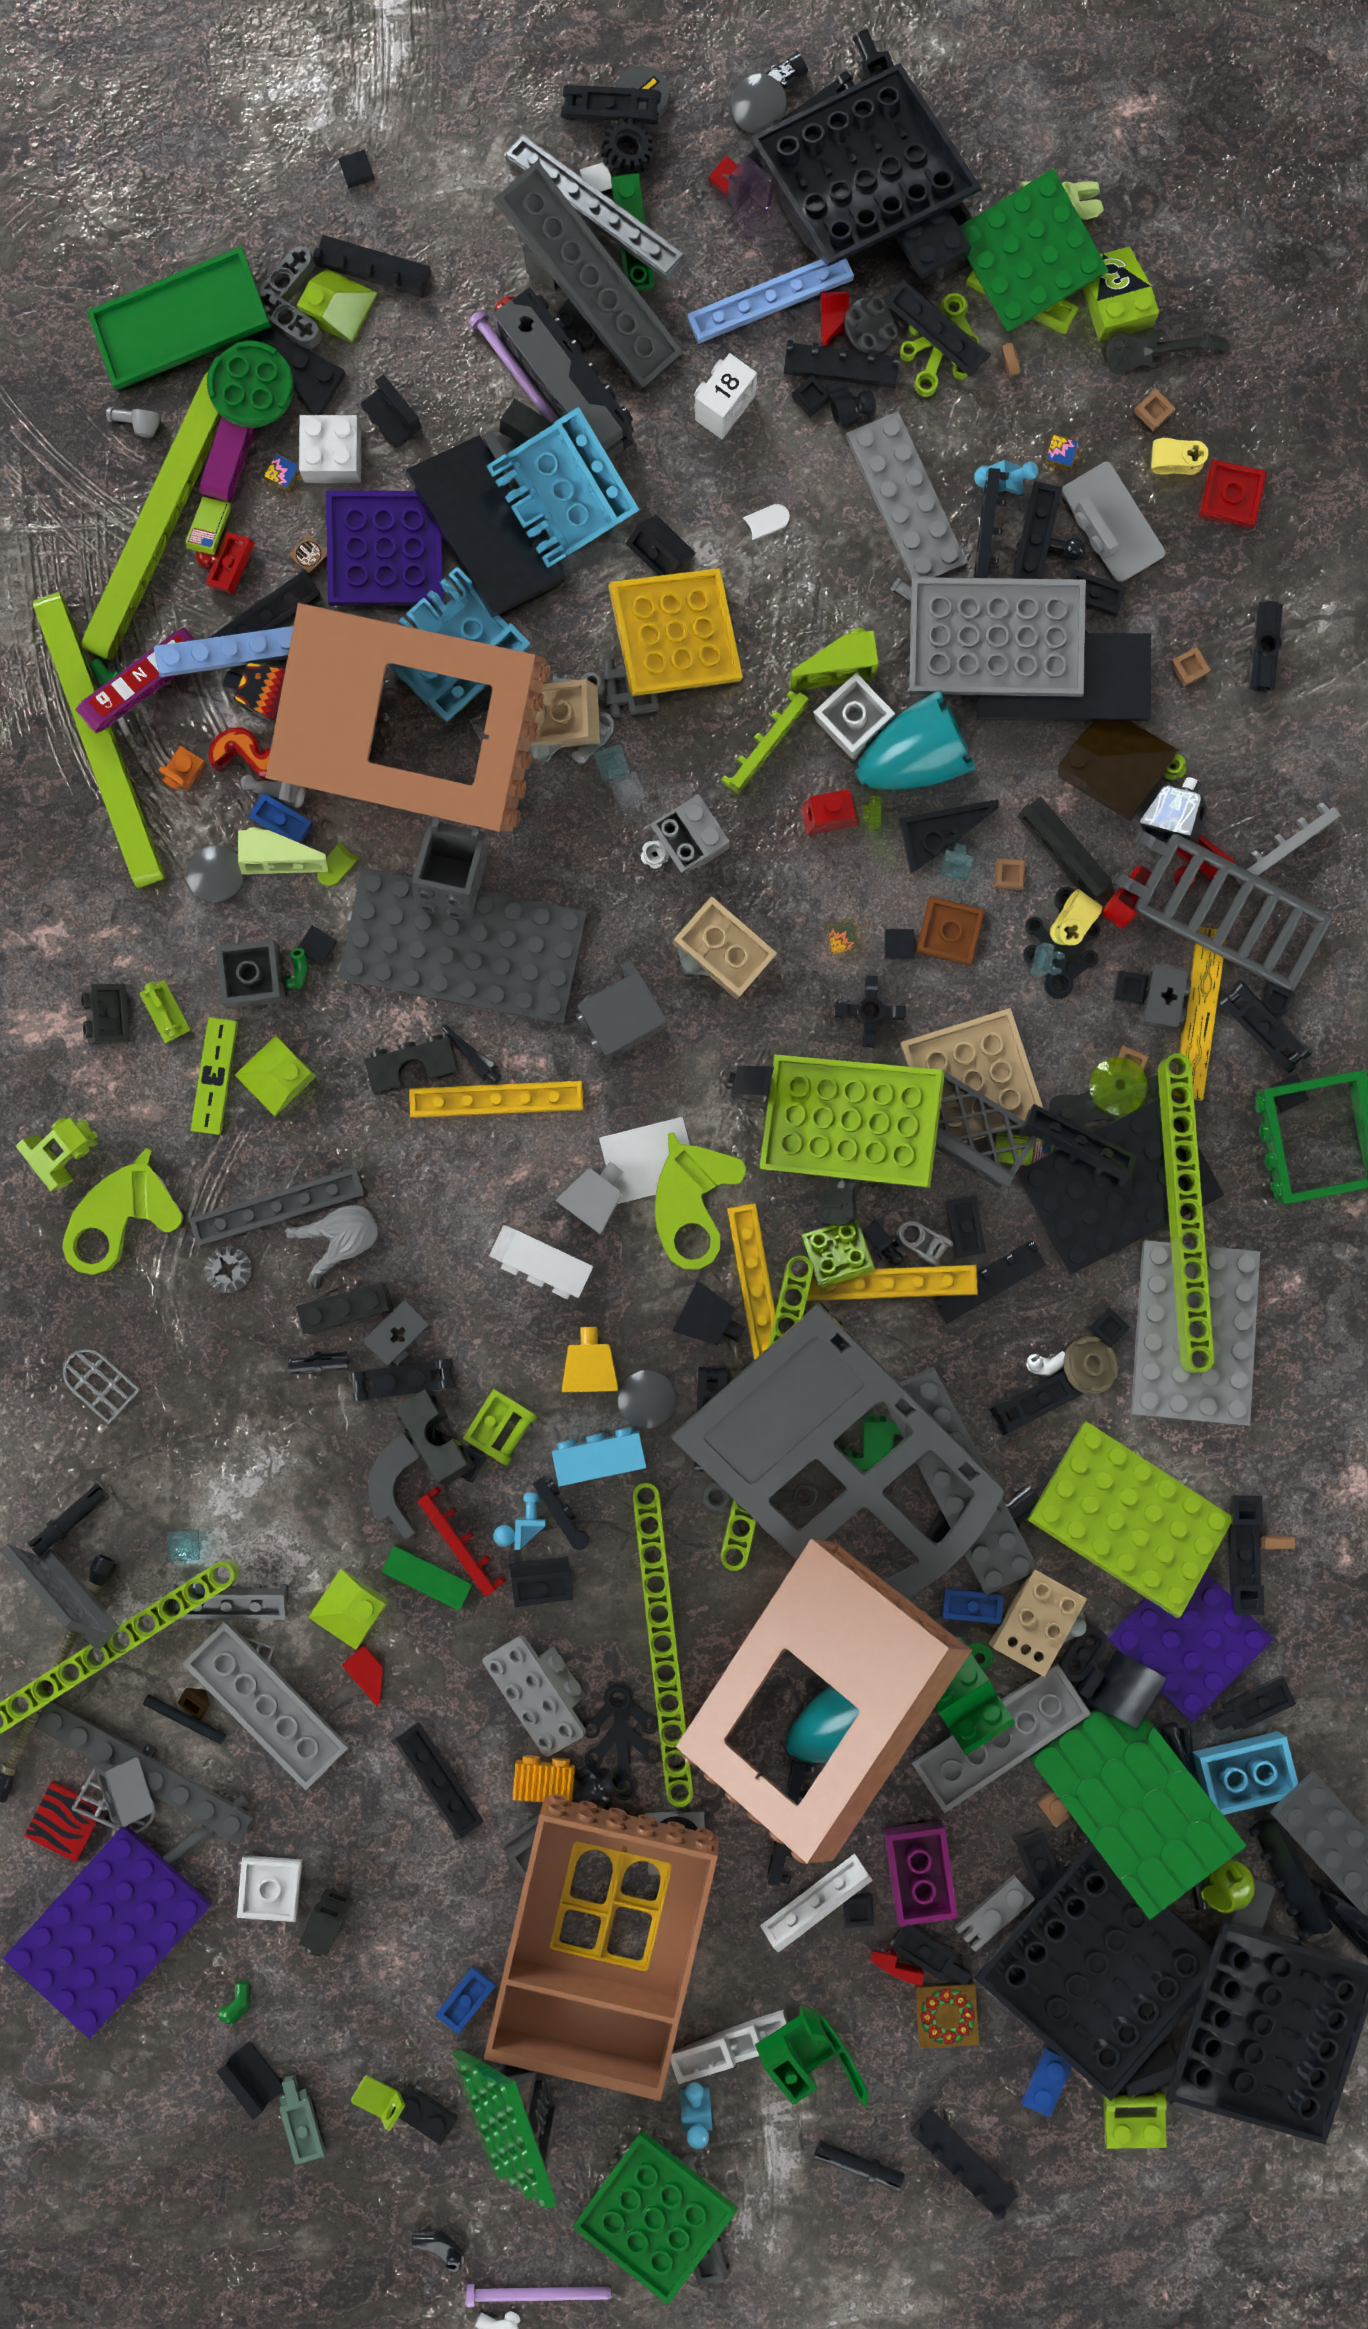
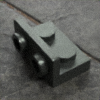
M90 984L85 988V992L81 994V1007L83 1010H86L87 1021L83 1022L84 1038H88V1045H96L97 1043H127L129 1041L126 984Z

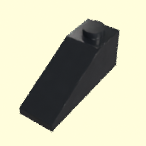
M738 1066L736 1073H730L727 1089L732 1090L731 1097L764 1105L774 1067Z

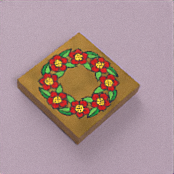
M960 1982L915 1985L920 2048L979 2045L975 1982H968L966 1986Z

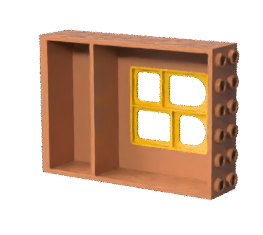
M552 1794L551 1797L545 1796L538 1819L484 2060L661 2101L718 1858L719 1836L703 1828H698L696 1831L686 1829L683 1824L678 1822H668L667 1824L656 1822L655 1818L648 1815H638V1817L626 1815L624 1810L618 1808H610L609 1810L597 1808L596 1804L588 1801H581L580 1804L568 1801L567 1797L558 1794ZM590 1850H599L606 1853L613 1864L611 1881L604 1903L574 1898L570 1894L576 1863L584 1852ZM638 1861H647L658 1869L660 1886L655 1900L642 1899L622 1893L621 1886L624 1874L631 1864ZM619 1907L646 1912L652 1916L644 1955L640 1960L613 1955L607 1950L615 1912ZM574 1910L600 1918L601 1924L594 1948L587 1949L561 1942L560 1933L566 1911Z

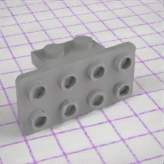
M1110 462L1101 463L1063 486L1061 494L1074 513L1077 524L1081 529H1084L1090 539L1092 548L1096 553H1099L1116 582L1123 583L1164 558L1166 554L1165 549Z
M519 1635L483 1658V1664L543 1756L549 1757L581 1739L586 1734V1729L572 1709L586 1695L554 1646L538 1657L527 1639Z

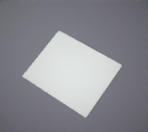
M683 1117L599 1138L606 1166L611 1162L623 1171V1174L614 1184L623 1193L618 1204L656 1195L659 1176L669 1155L668 1133L674 1132L680 1144L690 1145Z

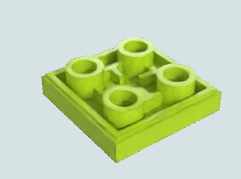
M857 1218L849 1226L831 1225L802 1234V1240L809 1260L812 1262L813 1272L819 1289L875 1272Z

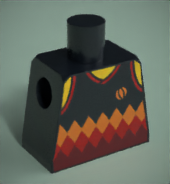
M248 662L242 675L228 671L223 685L228 689L236 691L234 696L236 704L275 727L286 668Z

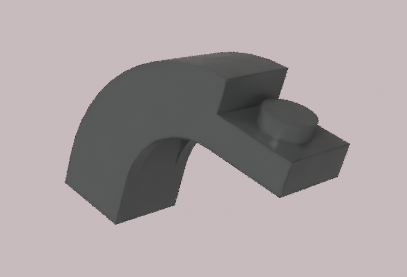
M407 1432L395 1438L381 1451L371 1469L368 1484L369 1501L376 1519L380 1522L389 1516L392 1520L389 1522L391 1529L397 1537L402 1535L405 1540L418 1530L398 1501L397 1482L401 1473L409 1465L421 1458L412 1447L413 1440Z

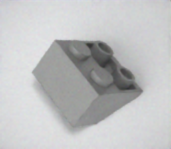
M699 794L650 824L681 874L705 865L730 847L729 839Z

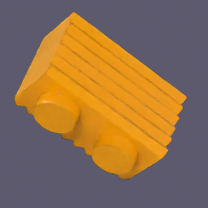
M524 1755L522 1760H517L515 1763L512 1800L543 1802L545 1796L551 1797L552 1794H558L567 1797L568 1801L572 1802L576 1764H569L570 1759L552 1758V1762H540L539 1756Z

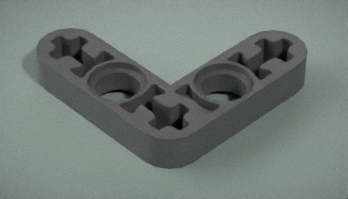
M297 246L289 251L258 290L263 303H271L275 309L272 312L269 307L264 305L271 326L301 347L311 349L316 347L322 340L321 330L313 319L288 303L315 268L313 256L308 248ZM299 259L301 261L306 260L304 264L301 262H299L298 264L296 263ZM280 279H290V283L287 287H277V283ZM293 314L294 317L289 324H281L280 319L283 315ZM300 325L302 329H304L306 332L310 333L312 331V335L309 336L306 334L303 336L301 330L299 329Z

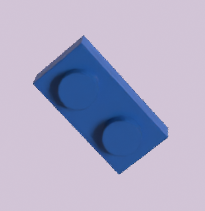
M262 793L248 816L250 820L265 829L302 844L313 826L312 821L265 793Z
M944 1588L941 1617L942 1619L1001 1624L1004 1595L1002 1593H991L986 1596L985 1592Z
M473 1965L436 2012L435 2016L459 2034L495 1988L496 1983Z
M1046 2046L1021 2102L1023 2106L1050 2118L1072 2066L1057 2052Z

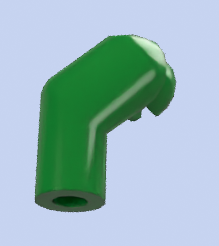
M101 658L89 664L90 669L101 686L123 671H109Z
M294 948L290 952L294 974H287L285 982L288 989L297 988L299 990L305 984L308 963L304 950L302 948Z
M249 1981L235 1982V2000L229 2005L220 2008L218 2012L220 2021L225 2022L227 2025L234 2024L249 2010Z

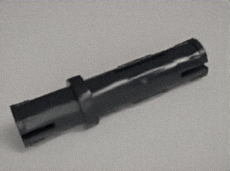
M95 1483L91 1489L58 1518L47 1522V1527L28 1542L29 1546L33 1547L32 1550L41 1557L59 1539L64 1540L69 1530L109 1496L99 1484Z
M819 2140L815 2150L814 2160L867 2179L866 2183L873 2185L875 2182L896 2192L900 2191L905 2174L881 2165L877 2159L868 2160L822 2140Z

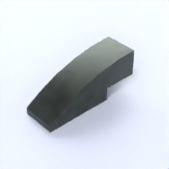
M514 398L500 419L499 432L522 445L553 424Z

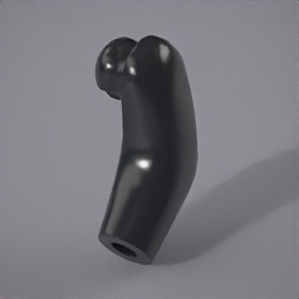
M440 2230L412 2233L413 2249L435 2253L446 2263L447 2270L451 2272H456L461 2268L465 2261L464 2252L446 2233Z

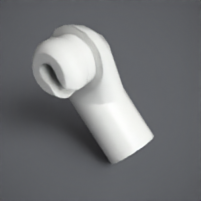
M1062 1351L1051 1359L1041 1357L1039 1354H1032L1027 1358V1368L1033 1374L1051 1377L1064 1368L1063 1359L1065 1353Z
M509 2311L506 2313L504 2320L497 2321L481 2312L474 2327L477 2329H519L517 2326L520 2323V2316Z

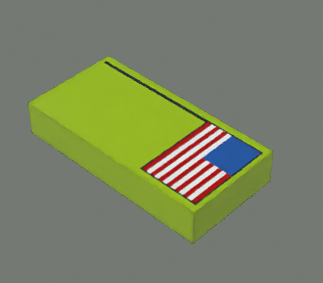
M202 497L185 542L187 549L211 555L215 554L231 511L230 503Z
M1006 1133L996 1134L994 1143L996 1150L1010 1147ZM1013 1135L1015 1146L1026 1144L1030 1138ZM1037 1138L1021 1165L1029 1166L1052 1154L1053 1145L1046 1149L1042 1147L1043 1140ZM1023 1149L1017 1150L1018 1156L1020 1155ZM1011 1151L997 1154L999 1162L1014 1164Z

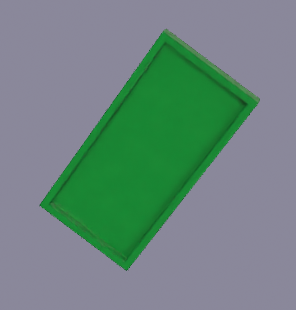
M242 246L87 310L111 384L116 391L271 327Z

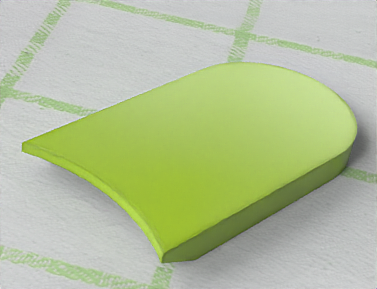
M341 841L326 857L328 872H317L318 880L325 886L338 884L361 857L348 851Z

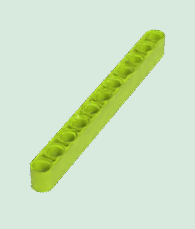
M208 372L200 383L84 634L82 649L107 660H112L121 645L212 448L222 416L216 411L208 394Z
M60 591L33 600L38 621L131 878L137 889L165 879V874L111 725L95 734L75 711L77 706L98 688L82 649V644L67 603Z
M1175 1053L1160 1062L1158 1066V1081L1179 1355L1181 1366L1185 1371L1201 1373L1208 1371L1213 1366L1214 1349L1192 1068L1187 1056ZM1170 1062H1175L1179 1066V1075H1175L1170 1071ZM1173 1090L1181 1094V1104L1173 1101L1171 1097ZM1175 1119H1179L1184 1124L1183 1133L1176 1131L1174 1128ZM1177 1148H1181L1186 1152L1185 1162L1180 1161L1176 1157ZM1179 1177H1184L1188 1181L1189 1187L1187 1191L1179 1187ZM1182 1206L1189 1208L1191 1212L1189 1220H1185L1181 1216L1180 1210ZM1184 1235L1192 1238L1193 1247L1191 1249H1187L1183 1245ZM1187 1264H1191L1195 1268L1193 1279H1190L1185 1274ZM1190 1293L1197 1297L1198 1303L1195 1308L1190 1307L1187 1302V1297ZM1193 1322L1200 1328V1334L1197 1338L1193 1337L1189 1331L1190 1325ZM1194 1352H1198L1202 1356L1200 1367H1196L1192 1363Z
M795 1256L786 1265L767 1348L783 1335L778 1328L781 1319L785 1317L791 1318L795 1324L803 1317L813 1274L812 1262L805 1256ZM797 1260H801L807 1265V1273L803 1277H796L791 1271L792 1264ZM790 1289L798 1290L801 1295L800 1302L795 1306H790L785 1301V1294ZM734 1499L721 1549V1561L727 1569L738 1571L747 1563L756 1520ZM735 1521H747L749 1524L748 1531L742 1535L736 1534L732 1529ZM730 1549H738L742 1552V1559L738 1563H730L726 1560V1554Z
M644 1481L639 1483L634 1489L633 1504L666 1795L671 1805L684 1807L693 1798L691 1765L685 1761L681 1767L674 1768L668 1763L672 1755L677 1754L682 1757L684 1755L676 1746L686 1732V1721L660 1493L654 1483ZM649 1487L654 1491L655 1498L653 1501L643 1503L639 1500L638 1492L641 1488ZM653 1517L657 1520L658 1527L654 1532L643 1530L641 1522L644 1518ZM655 1546L659 1548L662 1554L659 1560L655 1562L647 1560L644 1552L648 1547ZM653 1576H659L665 1582L664 1587L659 1591H654L648 1586V1580ZM660 1605L667 1609L668 1615L665 1619L656 1620L653 1618L651 1611L655 1606ZM666 1635L671 1639L672 1643L668 1649L661 1650L656 1647L655 1639L658 1636ZM661 1666H671L675 1671L673 1677L670 1679L661 1678L658 1674ZM666 1695H673L677 1698L678 1704L674 1708L668 1709L662 1705L661 1700ZM672 1724L677 1725L682 1732L677 1738H670L665 1734L666 1727ZM681 1784L686 1786L688 1793L684 1797L679 1798L672 1794V1788L675 1785Z
M223 1559L119 1625L118 1630L101 1648L104 1653L103 1662H99L94 1658V1648L90 1644L1 1701L0 1715L3 1718V1726H0V1734L234 1584L240 1576L238 1564L231 1559ZM220 1566L226 1567L230 1571L229 1581H223L219 1578L218 1569ZM194 1583H200L204 1586V1597H198L194 1594ZM169 1599H174L179 1603V1613H173L169 1610ZM145 1615L151 1616L154 1619L155 1627L153 1630L147 1629L144 1626L143 1618ZM119 1632H125L129 1636L130 1642L128 1646H124L119 1642ZM69 1664H73L78 1668V1678H74L69 1674ZM44 1680L50 1681L53 1684V1694L46 1693L44 1690ZM19 1697H24L28 1701V1710H23L19 1707Z

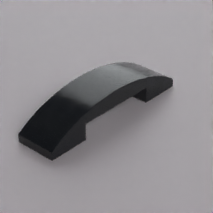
M1232 1495L1230 1504L1232 1522L1229 1526L1228 1556L1233 1614L1264 1615V1585H1261L1260 1526H1263L1262 1496Z

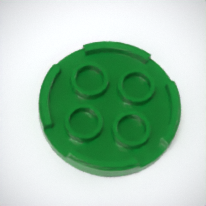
M242 341L235 343V346L225 350L219 357H215L207 375V390L213 406L225 420L240 427L257 428L274 422L284 414L293 397L294 379L288 363L275 348L263 342Z

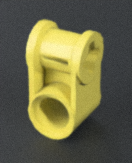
M1172 438L1156 439L1153 441L1151 472L1160 475H1195L1201 471L1208 458V448L1200 441L1175 440ZM1189 455H1194V459L1197 461H1192V456Z
M1077 889L1067 899L1062 911L1050 928L1051 939L1059 945L1079 944L1090 926L1099 917L1102 905ZM1065 927H1068L1067 932L1070 934L1069 937H1066L1067 933L1066 931H1064Z

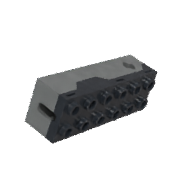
M529 287L516 297L506 296L496 304L495 312L493 313L496 333L559 419L579 407L610 460L633 444L632 433L634 432L632 427L633 418L625 406L620 407L615 401L616 395L610 385L607 383L603 385L598 378L599 372L591 361L586 362L581 354L583 352L574 338L570 340L564 333L566 329L562 321L557 316L553 318L549 313V306L540 293L536 295L531 287Z

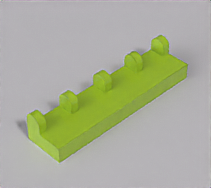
M789 691L786 696L792 702L782 715L777 711L771 714L776 723L765 737L759 733L754 736V740L759 745L748 759L741 755L736 759L741 768L732 779L725 775L722 777L721 782L739 795L807 708L809 698L801 692L795 694Z

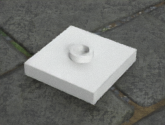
M244 1855L241 1862L237 1918L296 1922L298 1920L303 1860Z

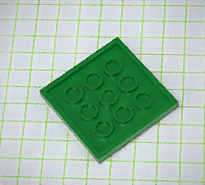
M1051 169L959 226L971 246L969 256L967 257L968 263L1007 334L1108 273L1102 257L1054 169Z
M641 2130L577 2218L572 2228L666 2305H669L735 2215L738 2207Z

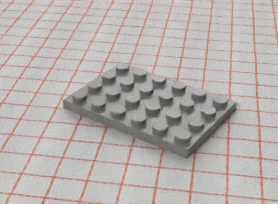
M912 577L909 694H932L941 690L943 694L1082 697L1084 694L1086 580Z
M1148 1240L1142 1242L1131 1415L1250 1426L1260 1251L1206 1246L1214 1364L1206 1372L1189 1373L1183 1369L1180 1363L1171 1243ZM1183 1244L1187 1249L1193 1247V1245ZM1187 1264L1185 1274L1190 1279H1193L1195 1276V1268L1191 1264ZM1190 1293L1187 1297L1189 1306L1195 1308L1198 1303L1197 1297L1193 1293ZM1191 1323L1189 1328L1190 1334L1197 1338L1200 1334V1328L1196 1323ZM1194 1352L1192 1355V1363L1196 1367H1200L1202 1364V1356L1198 1352Z

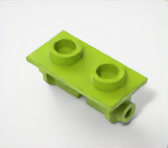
M163 980L157 984L155 982L146 984L144 986L145 990L139 994L165 1044L191 1031L166 981Z

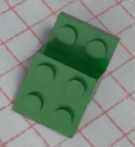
M866 1415V1420H859V1455L854 1450H840L860 1470H870L893 1449V1434L901 1433L894 1420H886L884 1415Z
M970 1653L935 1706L965 1755L973 1752L1016 1724L989 1679Z

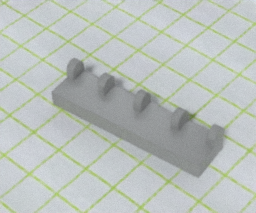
M1321 802L1316 806L1321 816L1310 824L1300 817L1296 820V824L1301 831L1285 841L1280 834L1274 836L1273 840L1278 847L1265 857H1262L1258 851H1253L1250 856L1255 864L1249 867L1247 871L1257 876L1261 875L1332 824L1341 816L1335 807L1329 810ZM1235 878L1238 881V883L1242 886L1243 881Z

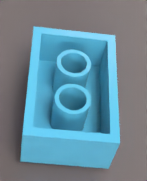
M633 1427L616 1430V1436L605 1438L604 1433L587 1436V1442L577 1444L576 1439L557 1443L558 1448L552 1450L558 1486L646 1468L647 1461L640 1431L634 1432Z
M1278 1731L1193 1751L1200 1785L1223 1815L1279 1802L1298 1785L1287 1737Z

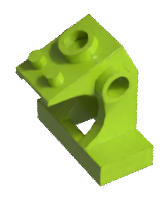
M65 1117L60 1118L51 1126L52 1131L44 1139L40 1135H35L22 1139L15 1146L50 1192L66 1187L74 1180L65 1169L66 1163L72 1157L76 1160L80 1159L90 1151L89 1147L98 1144L95 1140L98 1134L90 1129V1124L87 1120H77L70 1117L68 1119ZM56 1141L64 1150L58 1157L51 1151V1146Z

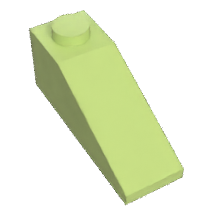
M256 827L238 830V864L241 874L328 872L326 854L270 830H262Z

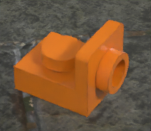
M179 746L167 766H160L158 771L164 776L162 781L175 790L181 787L188 791L206 765V762L184 747Z

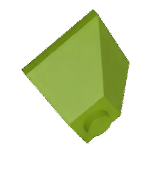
M325 269L308 282L297 303L298 310L313 319L319 328L347 342L353 343L378 294L338 273Z
M277 1035L235 1074L245 1087L274 1116L284 1109L316 1077Z
M341 1568L308 1618L357 1650L390 1600Z

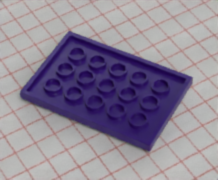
M126 1825L121 1827L2 1959L90 2039L209 1909L212 1903Z

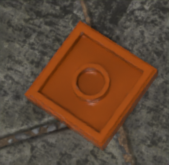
M929 896L915 953L971 967L985 910Z

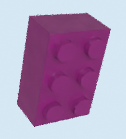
M942 1821L883 1828L895 1918L898 1926L957 1919L958 1914L946 1830Z

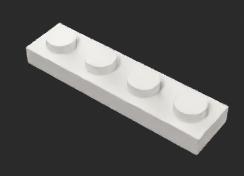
M854 1853L760 1926L772 1947L779 1953L872 1882L873 1879Z

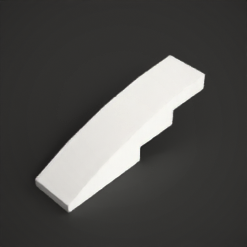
M785 2009L725 2029L673 2051L670 2061L678 2084L734 2068L738 2062L759 2056L755 2044L789 2022Z

